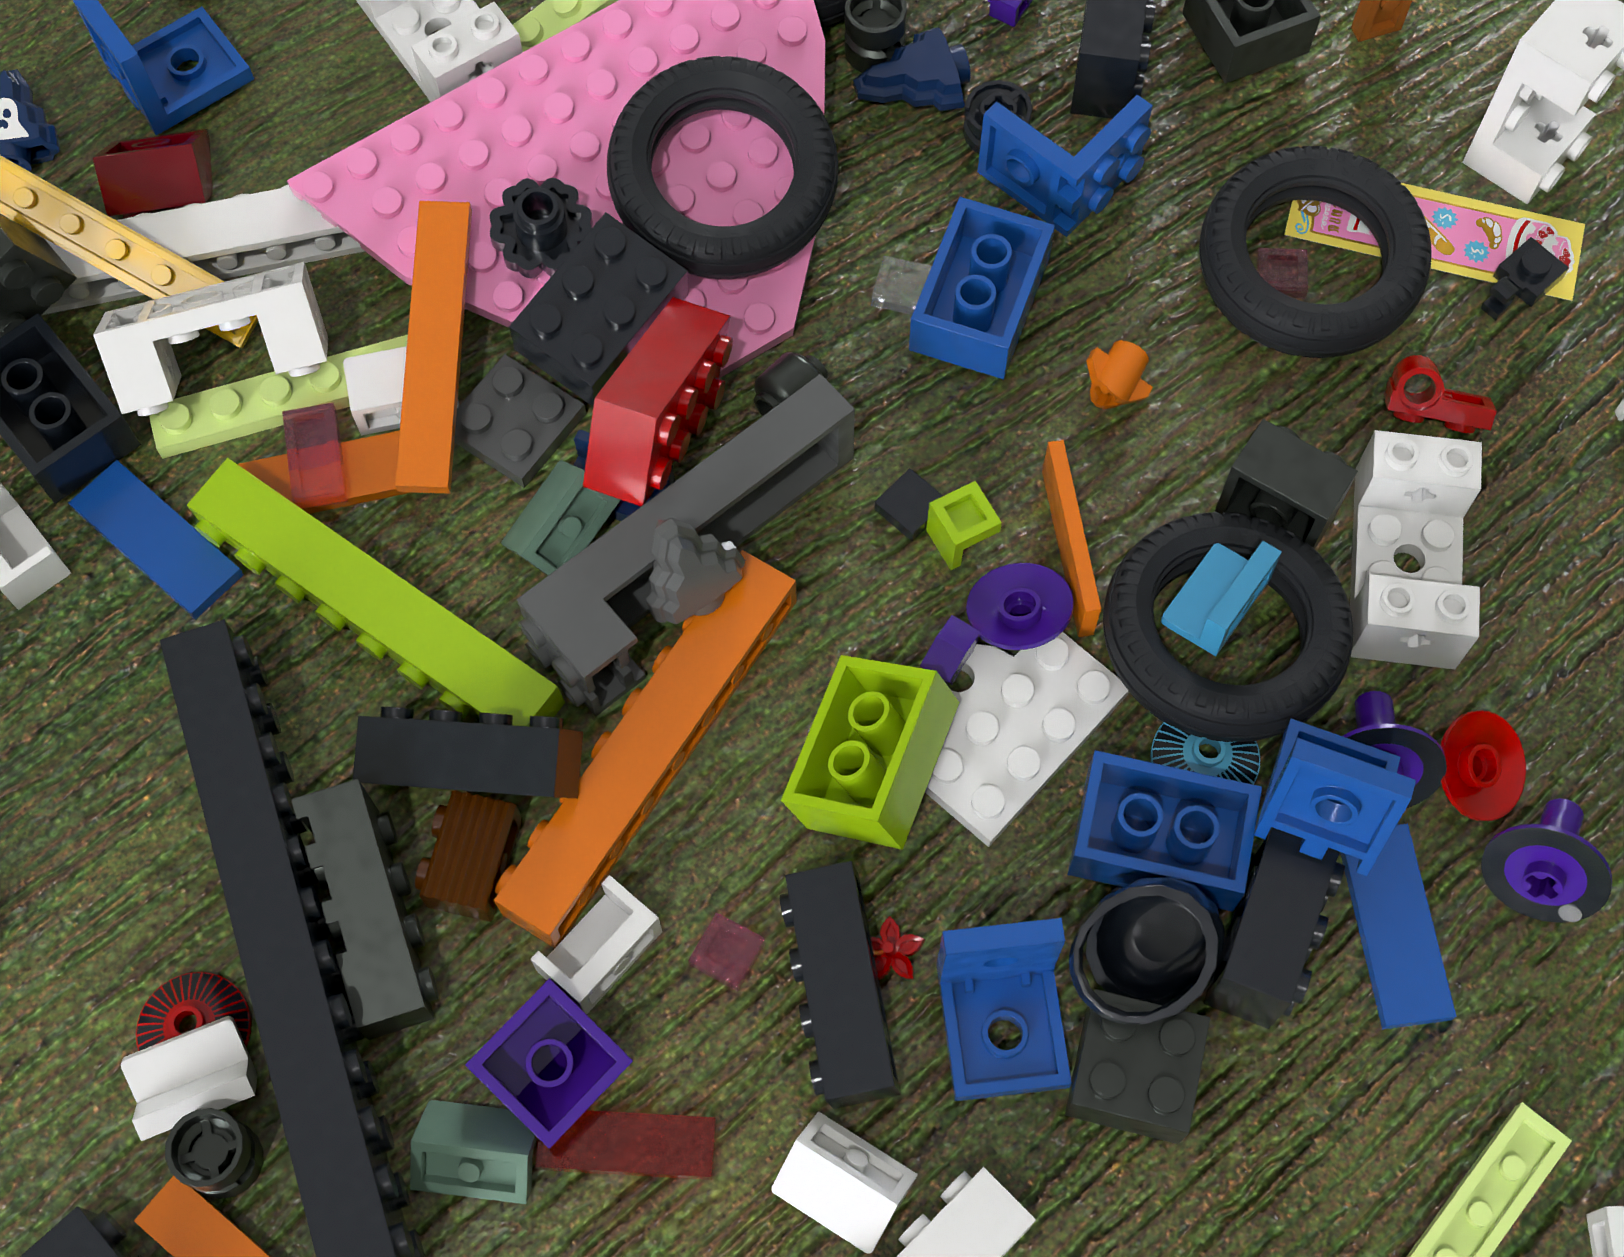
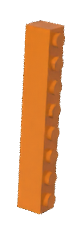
M744 550L740 552L745 559V564L742 568L743 578L725 592L721 606L714 612L702 616L692 615L684 620L682 625L683 634L673 647L667 645L659 653L652 667L654 674L644 689L636 688L627 698L622 709L624 717L613 732H604L596 742L591 752V759L593 761L579 779L578 799H559L561 806L551 820H542L532 832L527 844L530 850L518 866L514 864L509 866L496 885L495 893L498 895L494 902L501 914L554 949L569 933L600 888L601 883L609 875L797 602L796 580Z

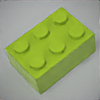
M841 655L781 801L807 829L903 850L958 708L959 701L937 671Z

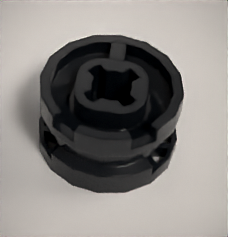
M1002 80L988 81L975 87L968 95L964 112L963 134L966 143L978 154L980 153L984 113L996 101L1030 125L1033 108L1030 97L1016 84Z

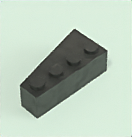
M359 779L291 799L296 818L303 821L315 838L316 843L305 846L310 867L314 869L323 890L329 888L331 896L324 898L321 905L334 941L343 942L344 949L336 952V958L357 1029L368 1040L435 1019L430 1001L439 999L438 989L430 966L421 968L416 948L425 946V941L417 915L415 913L407 915L403 896L411 894V887L403 863L398 862L394 864L389 845L398 843V839L389 811L380 813Z

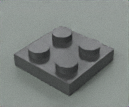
M504 354L457 408L454 443L525 488L586 415L585 405Z

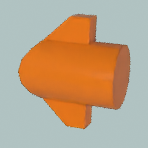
M1122 340L1116 341L1112 344L1108 354L1097 347L1090 352L1086 360L1092 383L1090 388L1091 401L1096 407L1109 409L1142 401L1149 396L1153 388L1141 379L1149 362V357L1141 347L1134 343Z

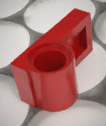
M1412 355L1402 359L1394 368L1392 377L1388 378L1384 393L1387 410L1394 411L1393 415L1396 418L1414 423H1422L1425 417L1445 421V427L1462 433H1474L1476 428L1491 430L1497 412L1490 397L1444 388V383L1436 364L1428 357L1422 355ZM1425 374L1432 378L1431 384L1423 392L1410 393L1404 389L1406 381L1413 375Z

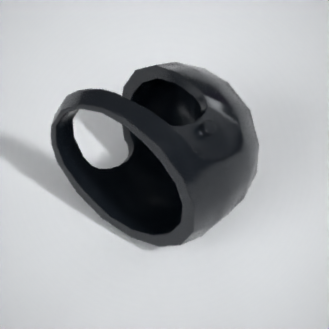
M1174 877L1143 878L1136 880L1126 887L1120 888L1118 886L1113 889L1083 919L1071 944L1069 953L1070 974L1079 997L1099 1016L1119 1024H1149L1181 1014L1211 985L1223 961L1225 928L1216 904L1196 885ZM1086 940V958L1095 981L1105 991L1162 1006L1152 1011L1126 1012L1106 1004L1090 988L1083 970V948Z

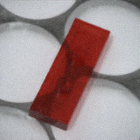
M586 1110L550 1149L538 1138L535 1167L537 1170L712 1180L717 1120L716 1117Z

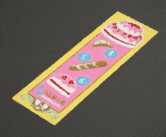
M1401 183L1413 195L1426 219L1431 239V269L1497 283L1498 280L1493 275L1498 266L1532 237L1569 267L1564 278L1545 295L1573 301L1585 224ZM1292 201L1284 235L1382 257L1378 242L1373 233L1360 219L1350 212L1322 201Z

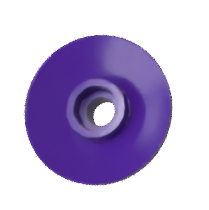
M1013 563L988 572L975 583L968 595L966 605L969 624L981 631L979 637L995 647L1007 650L1032 649L1054 640L1068 626L1074 608L1071 589L1063 577L1052 569L1033 563Z

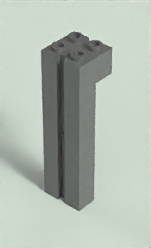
M819 374L517 599L522 617L524 618L518 622V625L529 640L525 644L528 651L543 669L550 665L553 666L561 677V680L558 681L561 690L574 706L578 708L584 703L596 717L646 679L645 673L631 659L627 651L638 642L637 637L629 628L651 613L646 598L651 592L649 577L654 570L653 563L655 558L652 554V545L657 521L659 519L665 521L673 518L690 524L698 536L713 534L719 543L731 541L735 547H738L854 459L855 409Z

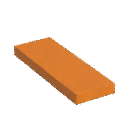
M400 430L238 464L308 514L411 493L398 492L395 487Z
M1064 440L1048 442L1042 474L1065 580L1073 595V617L1078 637L1094 635L1101 605Z

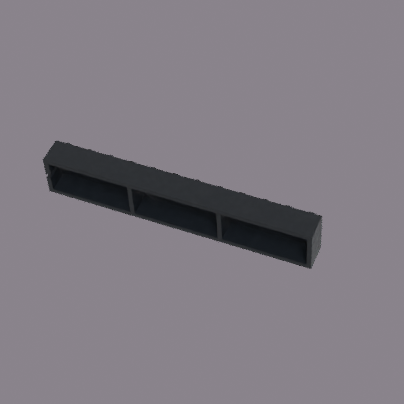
M225 619L161 639L160 644L316 1257H425L416 1229L408 1230L403 1216L402 1208L410 1206L408 1191L402 1174L400 1172L393 1173L386 1152L394 1149L393 1136L384 1115L378 1117L371 1096L379 1094L378 1081L369 1060L363 1062L356 1041L364 1039V1035L357 1029L351 1007L348 1008L342 988L345 985L336 954L333 953L328 939V935H331V932L326 923L321 905L322 902L319 901L314 888V884L318 883V879L314 869L310 867L305 846L300 836L301 833L307 832L308 828L301 819L298 820L296 818L291 801L292 798L286 785L294 782V774L285 751L279 752L273 737L281 733L276 711L271 702L266 704L261 691L262 687L268 686V679L262 661L258 655L253 657L245 635L236 637Z

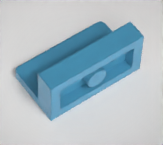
M1262 541L1251 558L1247 560L1219 543L1214 544L1163 613L1161 623L1212 655L1217 656L1270 581L1282 551Z

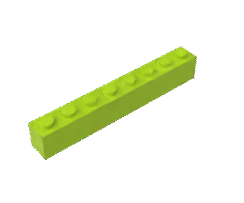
M229 458L221 464L187 504V507L199 521L194 528L208 541L217 547H220L224 542L230 544L238 550L234 554L236 559L257 575H260L264 569L278 578L274 584L285 595L297 603H300L304 597L318 606L315 614L326 624L338 632L344 626L348 627L359 635L355 641L362 649L380 661L385 655L400 664L397 672L421 690L427 684L442 694L438 699L440 703L450 711L463 712V719L469 713L478 720L479 713L513 715L512 726L529 727L530 716L554 717L565 704L558 686Z

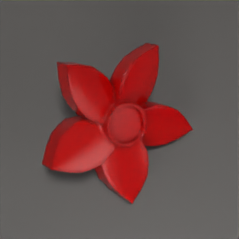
M889 916L881 926L880 936L882 940L871 937L879 980L884 978L892 968L901 978L914 981V969L908 957L916 954L921 949L925 939L913 934L901 936L899 926Z

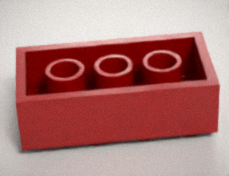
M675 297L670 299L595 397L583 487L641 507L647 502L655 489L662 490L665 487L672 463L674 461L680 463L683 460L691 435H700L707 419L708 410H716L722 400L725 381L719 379L721 367L724 368L727 364L733 346V338L727 336L730 315Z

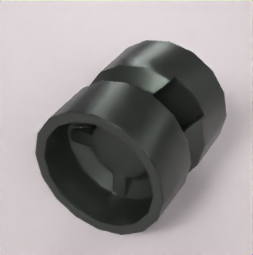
M905 0L846 1L844 50L847 61L854 69L863 73L872 65L890 61L895 49L905 46L907 21Z
M214 1108L197 1109L183 1116L171 1129L165 1143V1160L170 1173L181 1183L217 1199L231 1198L246 1191L257 1180L263 1166V1147L258 1136L249 1127L237 1121L226 1112Z

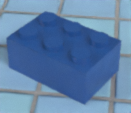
M959 197L911 317L909 350L1004 380L1050 258L1055 225Z
M1095 750L1086 776L1067 875L1120 887H1126L1136 880L1143 878L1174 877L1196 885L1216 904L1218 909L1233 912L1245 894L1262 787Z

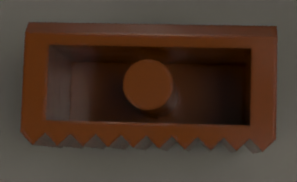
M452 790L448 805L438 806L431 830L432 837L437 838L431 858L423 857L421 859L415 878V888L421 890L419 896L427 908L492 922L497 908L494 902L498 895L495 893V888L500 877L509 867L519 828L522 824V817L516 804Z

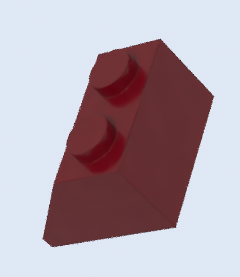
M208 129L115 141L92 157L108 216L122 214L123 219L141 213H153L152 210L177 209L192 203H206L213 194Z

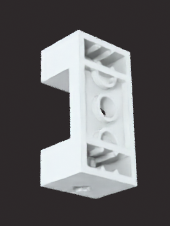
M356 0L430 102L523 53L519 33L495 2L480 9L474 0Z
M1555 0L1519 40L1462 163L1525 204H1528L1540 189L1548 193L1566 169L1562 166L1564 161L1569 158L1575 162L1592 139V136L1586 132L1596 114L1583 105L1589 99L1597 103L1604 96L1616 77L1612 72L1617 66L1624 70V3L1619 0Z
M305 262L105 312L93 336L121 414L137 411L138 416H148L159 413L169 407L167 402L174 400L181 379V373L171 344L192 340L200 335L199 329L219 325L220 331H228L246 326L251 322L249 317L257 315L276 374L289 371L291 377H298L320 369L319 363L327 361L328 335Z
M1374 431L1356 467L1358 472L1355 476L1350 610L1353 621L1351 657L1455 670L1479 638L1480 587L1462 585L1463 517L1481 491L1482 442ZM1398 553L1412 555L1418 561L1420 570L1414 573L1402 571L1396 566L1394 555Z

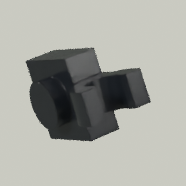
M1530 237L1498 266L1493 275L1498 282L1492 286L1490 290L1492 295L1482 304L1481 309L1496 321L1519 298L1532 307L1564 278L1569 267Z

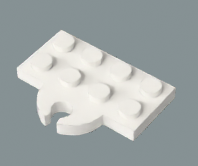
M1063 632L1047 644L1032 649L1020 650L1014 657L995 646L976 644L973 653L961 669L970 676L973 685L963 692L952 691L959 701V705L925 793L988 847L992 845L1129 694L1128 689L1120 678Z

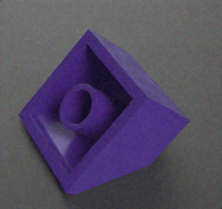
M549 978L465 1066L550 1149L633 1060Z

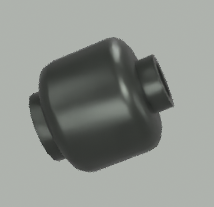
M784 353L755 380L756 396L754 397V404L757 410L764 416L819 374L828 379L826 368L814 356L807 355L804 357L798 353Z

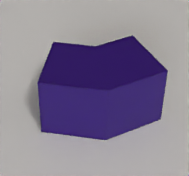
M951 615L936 636L920 667L937 671L945 682L953 685L962 667L973 653L981 631Z

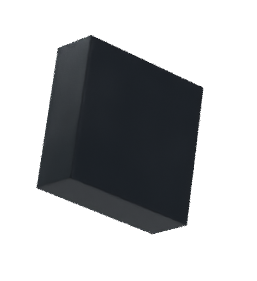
M909 468L875 501L874 510L908 539L913 541L927 527L929 503L943 497V495Z

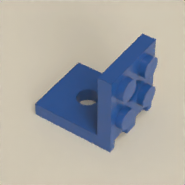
M73 0L113 79L119 81L128 99L137 110L142 112L155 135L162 133L254 80L250 67L202 6L131 45L98 0ZM192 60L198 62L191 70H177L178 66L185 61Z
M1136 95L1075 156H1072L996 101L983 116L977 172L1047 223L1054 224L1055 229L1067 237L1092 211L1097 214L1106 207L1113 196L1114 189L1122 181L1129 183L1141 170L1144 164V158L1141 157L1143 146L1151 134L1148 124L1153 105L1139 95Z
M1290 719L1282 738L1254 836L1266 839L1271 827L1303 838L1299 852L1322 860L1328 848L1359 858L1356 873L1368 876L1410 803L1416 780L1397 773L1401 758L1399 756Z
M1062 918L942 932L936 968L955 1101L1067 1089L1072 1085L1054 975L1055 965L1065 943ZM1005 1020L1016 1025L1021 1035L1019 1045L1010 1050H1002L995 1047L988 1036V1029L993 1023Z

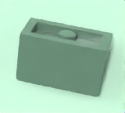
M563 460L556 464L501 542L507 549L524 558L547 576L588 547L620 501V499L583 487L585 471Z
M431 1100L428 1102L411 1139L410 1190L526 1204L531 1192L533 1149L538 1137L509 1109Z

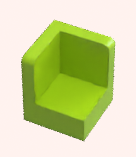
M974 481L929 503L926 531L949 569L953 570L961 566L964 549L999 533L1002 522L977 482Z

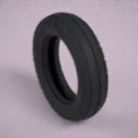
M709 56L688 60L669 67V69L660 72L647 81L631 97L620 113L611 134L607 153V179L615 209L627 228L681 265L689 274L714 279H734L756 275L781 265L800 252L813 239L826 220L834 201L838 182V156L831 128L823 112L813 98L792 78L771 66L754 60L750 61L746 58L733 56ZM710 110L738 111L763 121L780 136L790 153L794 176L787 193L770 212L754 221L741 225L712 226L696 222L682 215L664 199L656 186L651 170L653 157L658 145L676 124L694 114Z
M1324 146L1290 147L1265 154L1251 161L1232 175L1220 188L1212 200L1203 221L1199 245L1200 263L1203 277L1212 299L1223 315L1245 335H1249V338L1268 348L1272 347L1282 353L1309 358L1344 356L1366 349L1385 339L1407 320L1418 305L1429 279L1432 259L1431 239L1424 214L1417 205L1418 203L1404 185H1401L1402 182L1385 168H1380V165L1360 155L1355 156L1352 152L1332 147L1331 149H1327ZM1315 200L1333 204L1356 216L1373 233L1382 255L1381 278L1366 293L1342 303L1313 304L1291 298L1268 284L1255 269L1247 249V230L1259 215L1283 202Z
M1209 512L1185 516L1160 526L1142 538L1125 555L1113 574L1106 593L1103 610V631L1107 651L1117 675L1130 694L1145 709H1148L1151 714L1166 724L1197 737H1205L1209 740L1223 742H1249L1277 736L1285 732L1290 719L1304 723L1322 709L1338 689L1347 671L1353 647V621L1349 602L1340 580L1331 566L1325 562V559L1307 542L1304 543L1303 539L1283 527L1279 528L1272 522L1253 516L1250 518L1248 515L1222 512V514ZM1265 541L1282 551L1267 585L1273 588L1287 602L1297 620L1301 640L1298 659L1280 675L1270 680L1250 685L1223 684L1193 673L1181 665L1169 653L1158 635L1153 614L1156 597L1170 582L1186 573L1195 571L1214 544L1219 543L1249 560L1261 542Z

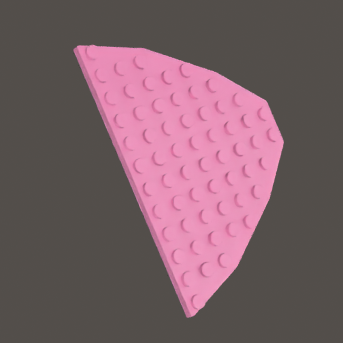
M618 0L288 179V185L298 199L309 203L321 213V216L326 221L342 229L357 241L364 251L411 286L419 201L470 202L472 220L465 309L509 328L551 276L543 270L535 278H526L519 272L508 269L504 261L503 252L493 247L490 237V213L493 209L504 206L502 200L503 191L511 186H516L518 182L526 178L534 180L539 186L549 178H557L564 185H571L577 189L580 205L587 206L591 210L593 226L605 212L623 224L613 204L607 179V153L615 123L627 102L647 81L660 72L669 69V67L688 60H696V58L733 56L771 66L797 82L813 98L824 114L825 38L814 0ZM733 110L704 111L676 124L658 145L651 168L658 190L675 210L696 222L712 226H736L749 223L764 216L783 199L794 176L790 153L780 136L758 118ZM815 236L800 252L786 262L756 275L734 279H714L688 273V296L684 301L730 315L727 336L733 338V346L727 364L724 368L721 367L719 378L793 336Z

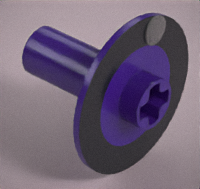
M1369 691L1361 694L1354 703L1357 729L1348 732L1342 737L1401 757L1397 773L1416 780L1412 799L1407 808L1424 801L1440 787L1441 780L1446 774L1447 765L1443 749L1427 733L1414 727L1396 724L1393 700L1388 694L1381 691Z
M1553 799L1544 806L1539 824H1524L1508 828L1495 835L1489 841L1481 861L1483 878L1492 893L1506 906L1527 917L1541 921L1562 923L1577 922L1590 917L1606 904L1612 890V873L1603 855L1591 843L1579 836L1584 819V813L1580 806L1567 799Z

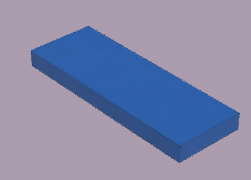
M118 460L113 462L68 502L75 512L195 620L244 575L237 565Z
M1408 823L1396 825L1368 876L1356 873L1359 858L1340 852L1342 863L1345 865L1346 880L1382 1030L1451 1021L1456 1018Z

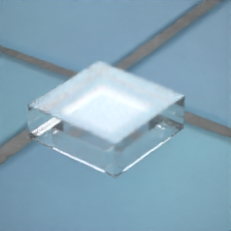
M883 256L872 293L871 306L913 315L932 266Z

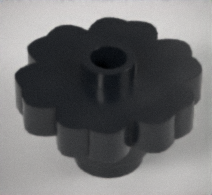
M529 178L521 180L516 186H511L503 191L502 200L504 206L495 208L490 213V237L493 247L503 252L504 261L508 269L519 272L522 276L529 279L537 277L543 270L546 274L552 276L593 226L591 210L587 206L580 205L577 189L571 185H564L557 178H549L541 186Z

